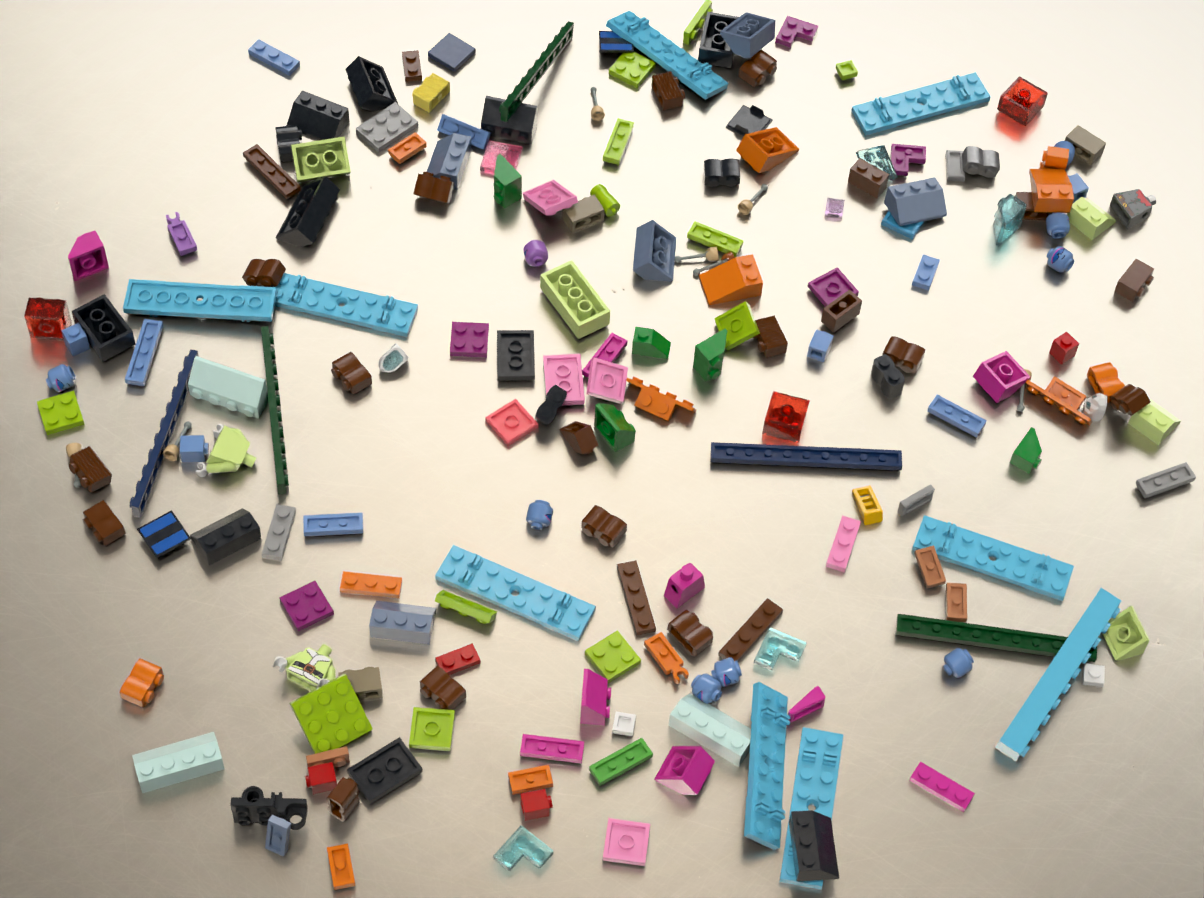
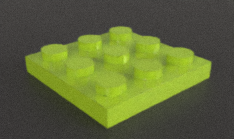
M342 674L289 703L314 754L340 748L373 729L346 674Z

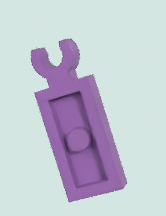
M175 212L176 217L174 219L166 215V220L169 224L167 225L168 231L180 256L197 251V245L185 220H180V214Z

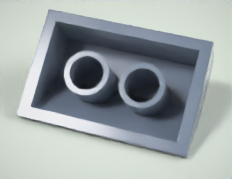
M745 12L721 30L720 35L734 54L740 55L743 58H751L775 39L776 20Z
M453 133L438 140L426 172L433 173V177L439 179L440 176L451 178L450 181L454 182L453 189L458 190L471 153V136Z
M935 177L889 186L887 188L884 204L899 226L947 216L944 191Z
M653 219L636 228L633 271L645 280L671 282L674 276L677 237Z
M376 601L372 608L369 623L370 637L430 645L436 608Z

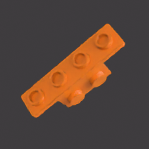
M633 376L632 379L628 377L626 379L627 382L642 388L634 406L664 420H670L676 405L694 413L697 411V409L693 408V403L687 400L680 402L676 400V395L666 392V395L660 393V388L652 384L647 387L643 385V380Z
M1055 376L1045 390L1029 380L1025 382L1028 387L1027 390L1032 394H1040L1044 397L1043 400L1050 405L1056 404L1060 407L1059 410L1066 415L1072 414L1080 424L1085 425L1086 423L1091 425V418L1078 411L1087 398L1083 393Z

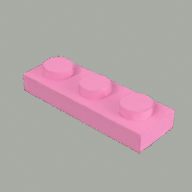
M842 515L826 567L845 573L861 521Z

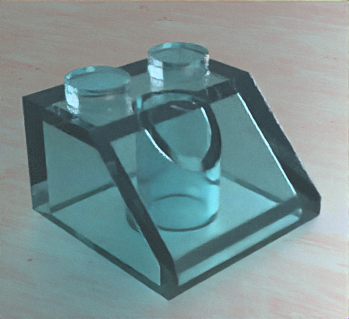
M1011 193L998 201V209L994 214L993 230L995 243L998 247L1021 227L1027 204Z

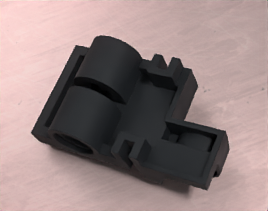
M250 786L243 791L242 798L231 797L230 803L234 823L240 825L259 823L260 825L267 826L268 820L272 815L283 818L290 822L292 816H300L302 819L299 823H291L292 830H299L306 823L308 812L307 799L283 798L282 792H279V795L271 792V798H264L261 788Z

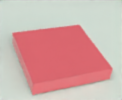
M517 399L485 417L488 425L507 446L531 433L539 426Z

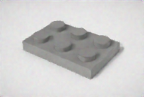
M394 102L355 129L356 133L379 153L417 128L419 124L413 116L398 103Z

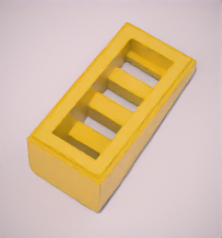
M871 485L852 489L864 525L882 522L883 510Z

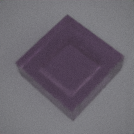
M827 197L825 215L842 218L845 200Z

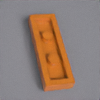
M343 571L340 592L400 599L402 577Z

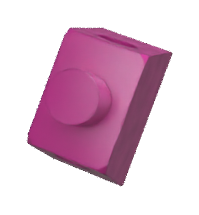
M692 563L684 565L670 576L664 597L678 609L705 588L703 574Z

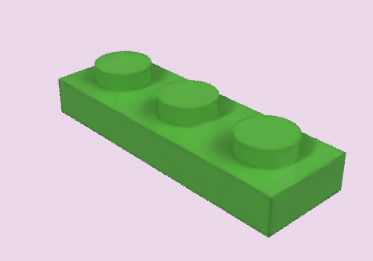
M640 738L590 765L589 771L599 786L652 758L653 753L644 739Z

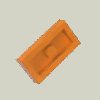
M414 132L389 148L388 154L397 163L401 164L426 148L427 142Z
M549 765L508 772L512 795L553 787Z
M348 843L327 847L334 890L355 886Z

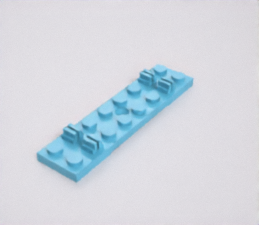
M629 10L607 20L606 27L621 38L632 43L633 46L668 72L671 71L682 83L705 100L727 89L729 83L714 73L709 63L702 64L684 49L651 27L649 24L650 20L646 17L639 18Z
M974 72L964 76L956 75V77L953 76L949 80L884 98L882 96L876 97L873 101L852 106L851 111L866 136L950 111L990 101L991 96L977 73Z
M284 273L278 286H276V307L313 314L408 337L418 311V304L394 299L393 296L389 298L388 295L385 297L308 279L306 276L301 277L299 274L295 276Z
M129 279L123 312L147 314L150 317H153V315L154 317L164 315L242 320V322H245V320L246 322H250V320L272 322L277 289L276 287Z
M925 515L912 548L915 551L934 546L940 560L1024 587L1025 589L1060 601L1064 599L1074 565L1050 558L1049 555L1045 556L1043 553L1041 555L958 527L954 523L952 525L951 522L946 523ZM993 556L996 560L992 561L989 557Z
M455 545L452 546L435 575V579L488 601L576 641H579L596 610L595 605ZM517 591L519 595L513 596L511 593Z
M757 682L753 684L752 724L744 836L776 850L780 848L781 820L785 819L782 799L786 725L790 724V716L787 715L788 697Z
M802 728L789 819L791 811H808V806L814 805L816 808L815 812L830 817L832 821L843 734ZM788 821L779 882L821 890L823 880L796 881Z

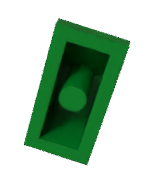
M635 326L632 354L661 359L669 358L670 341L654 329Z
M1030 428L1014 450L1009 462L1028 474L1031 473L1033 468L1037 469L1042 461L1040 459L1042 449L1035 428Z

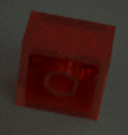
M1019 76L1001 94L997 110L1026 126L1044 107L1048 92Z
M40 297L28 298L24 317L30 338L64 340L61 330L72 325L67 301L43 299Z
M773 391L764 420L762 434L799 443L810 400Z

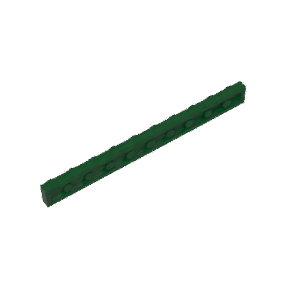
M568 21L564 27H561L560 32L554 36L553 41L548 43L546 50L542 51L539 59H536L534 65L528 69L527 74L522 76L520 83L515 85L513 92L508 94L506 101L501 103L499 108L501 121L508 122L573 38L574 22Z
M265 326L261 327L276 482L278 495L286 494L285 486H289L288 474L284 475V470H287L286 458H282V454L286 453L285 443L280 440V438H284L283 426H279V422H282L281 410L277 411V406H281L280 395H276L275 392L279 390L278 379H274V375H277V366L272 363V360H276L275 348L271 349V345L274 344L273 333L269 334V327Z
M897 614L895 635L1052 657L1057 655L1068 638L906 614ZM1091 647L1088 651L1091 656L1087 661L1095 662L1097 659V647L1095 649Z

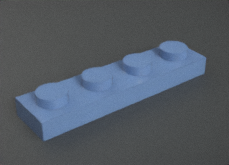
M144 319L126 373V384L145 385L163 329V321Z

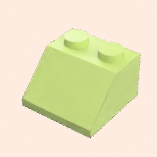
M1084 197L1075 201L1072 204L1070 213H1067L1070 223L1091 240L1095 239L1116 222L1112 216L1092 200Z
M1150 399L1151 403L1132 415L1128 424L1159 445L1180 424L1181 420Z

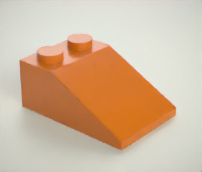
M777 127L745 134L736 152L752 166L753 170L762 173L776 167L796 154L800 149Z
M1029 169L1034 212L1070 213L1074 195L1072 184L1065 169Z
M753 254L735 257L699 275L708 305L757 297L762 294L763 280Z

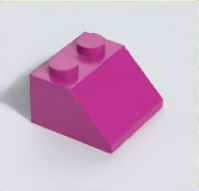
M96 230L78 236L68 255L74 281L109 268L104 245Z
M1005 351L981 362L973 378L998 403L1010 397L1030 379V376Z
M585 668L580 724L605 726V718L610 716V706H606V700H611V688L607 687L608 679Z
M672 746L654 780L682 795H697L710 774L715 760L701 746Z

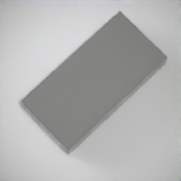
M946 150L947 181H965V172L962 168L963 151Z
M930 484L900 501L897 511L900 516H904L931 501L935 490L934 487Z

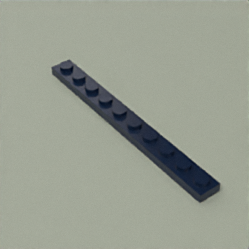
M190 349L188 356L184 358V368L178 374L177 386L173 387L171 402L167 403L166 415L160 421V431L155 434L154 447L149 450L147 465L144 464L141 481L138 480L136 484L135 497H132L130 500V508H132L134 517H142L164 458L163 451L169 445L189 392L188 382L194 358L196 356L199 357L197 350Z
M711 442L710 462L902 470V450Z

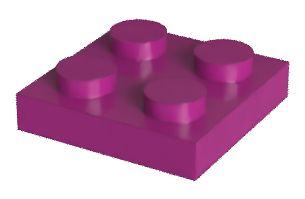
M838 267L808 282L807 286L825 307L849 289L856 296L859 295V291Z
M452 321L450 356L487 358L489 323Z
M312 581L279 597L282 606L298 632L334 615L332 607L316 581Z

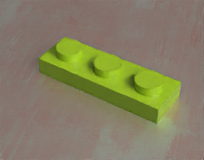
M711 0L704 1L684 30V44L689 45L692 40L696 39L698 31L704 28L707 12H713Z
M617 118L602 161L620 164L633 131L634 122Z
M694 221L687 233L688 239L708 247L717 246L718 251L723 253L732 252L734 257H737L744 243L742 239Z
M445 590L440 591L435 598V602L440 603L441 607L455 609L463 616L470 615L475 617L480 623H490L497 615V611Z

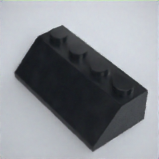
M326 176L304 184L275 238L299 247L313 244L317 239L318 231L324 225L325 218L331 212L332 204L338 199L337 195L340 189Z

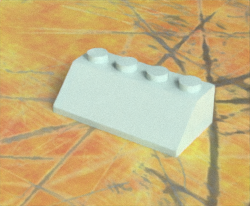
M198 356L194 358L188 382L190 395L196 399L209 401L213 405H221L231 411L244 413L248 417L260 418L268 403L265 379Z
M691 693L680 699L670 714V727L737 767L740 766L750 751L751 729L710 704H705Z
M214 732L132 755L142 793L224 770L222 756Z

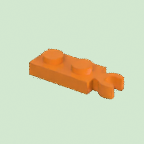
M662 632L644 641V646L666 675L673 674V681L676 684L680 683L678 675H683L685 679H688V671L682 668L683 660Z

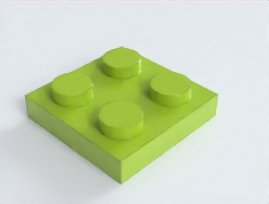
M635 52L622 53L610 67L609 75L638 89L654 70L656 62Z
M746 301L714 318L719 332L725 328L727 330L725 346L727 350L760 334L750 305Z
M74 391L37 401L47 435L85 425Z
M618 630L585 650L587 658L602 677L608 679V683L641 664L640 657Z
M414 707L409 748L451 751L455 710Z

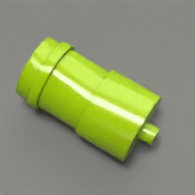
M597 184L591 189L590 195L596 196L604 208L606 216H613L620 210V203L607 191L605 186Z

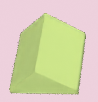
M1130 606L1119 613L1115 619L1111 618L1108 621L1111 624L1105 634L1102 633L1116 661L1143 654L1150 641L1133 606Z

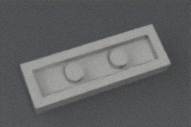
M1185 462L1137 479L1135 484L1143 497L1148 498L1193 482L1196 476L1188 463Z
M276 504L263 547L262 558L282 561L296 513L295 507Z

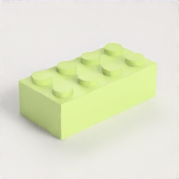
M572 260L540 275L541 290L578 339L610 324L611 311Z

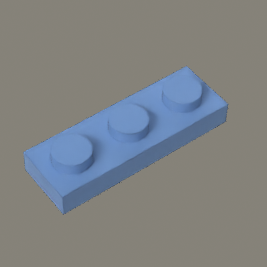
M260 39L248 49L249 55L289 76L300 66L299 60Z
M442 114L437 131L447 135L457 133L471 136V145L481 149H486L491 132L446 114Z
M938 394L927 409L929 413L976 438L987 421Z
M363 512L303 515L304 536L363 533Z

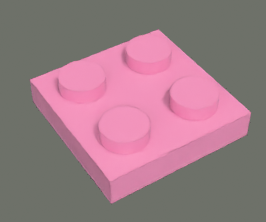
M594 357L591 359L586 394L618 404L623 403L628 367Z
M608 818L603 861L645 866L650 824Z

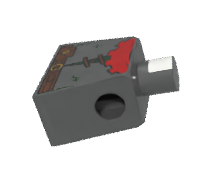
M1141 189L1114 193L1110 206L1125 227L1129 229L1150 216L1153 205L1156 204V198L1154 195L1145 196Z

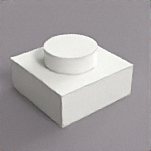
M1085 663L1083 665L1082 685L1103 687L1105 666Z
M616 711L612 733L632 737L636 715Z

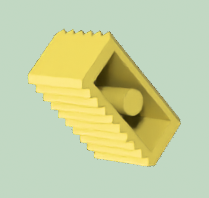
M432 73L423 80L419 87L413 90V104L430 113L450 92V82Z

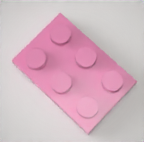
M554 179L522 193L524 200L546 216L554 215L557 211L570 208L573 204L578 203L577 196Z
M543 355L546 395L551 387L557 385L567 391V397L562 405L585 404L581 355Z

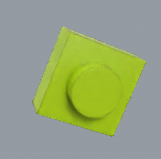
M852 60L837 63L835 66L841 80L858 76V70Z

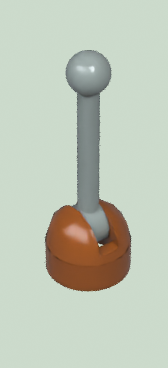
M732 252L725 253L721 257V261L701 269L695 268L693 274L697 276L700 272L719 266L735 257Z

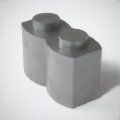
M966 146L962 153L963 171L970 174H980L988 178L996 177L1000 171L999 153L994 150H982L979 147Z

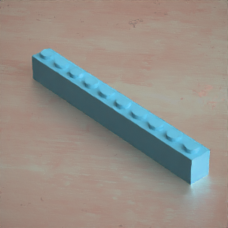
M1100 588L995 746L996 749L1014 761H1017L1019 756L1024 758L1030 749L1027 744L1030 740L1034 742L1041 732L1037 730L1040 724L1045 726L1051 717L1048 712L1050 709L1055 710L1060 703L1059 695L1061 693L1066 694L1071 686L1068 683L1071 678L1075 680L1081 669L1078 668L1080 663L1085 664L1091 656L1088 651L1091 647L1094 649L1101 641L1098 636L1101 632L1105 634L1110 627L1109 619L1111 617L1115 619L1121 609L1118 608L1121 603L1120 599Z

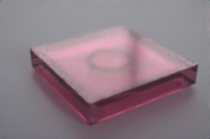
M488 141L480 165V171L494 173L497 155L499 154L517 170L523 147Z

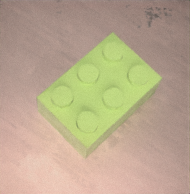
M345 136L291 145L297 182L315 180L323 176L328 178L351 173Z

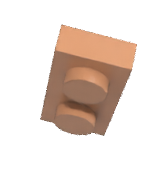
M930 546L915 550L914 554L926 588L946 584V578L935 547Z
M947 582L946 620L956 622L967 621V584Z
M347 746L306 756L308 767L333 762L335 767H341L350 762Z

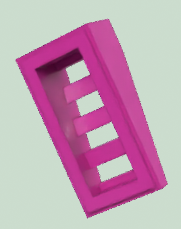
M819 686L814 687L789 710L790 723L824 707L826 696Z

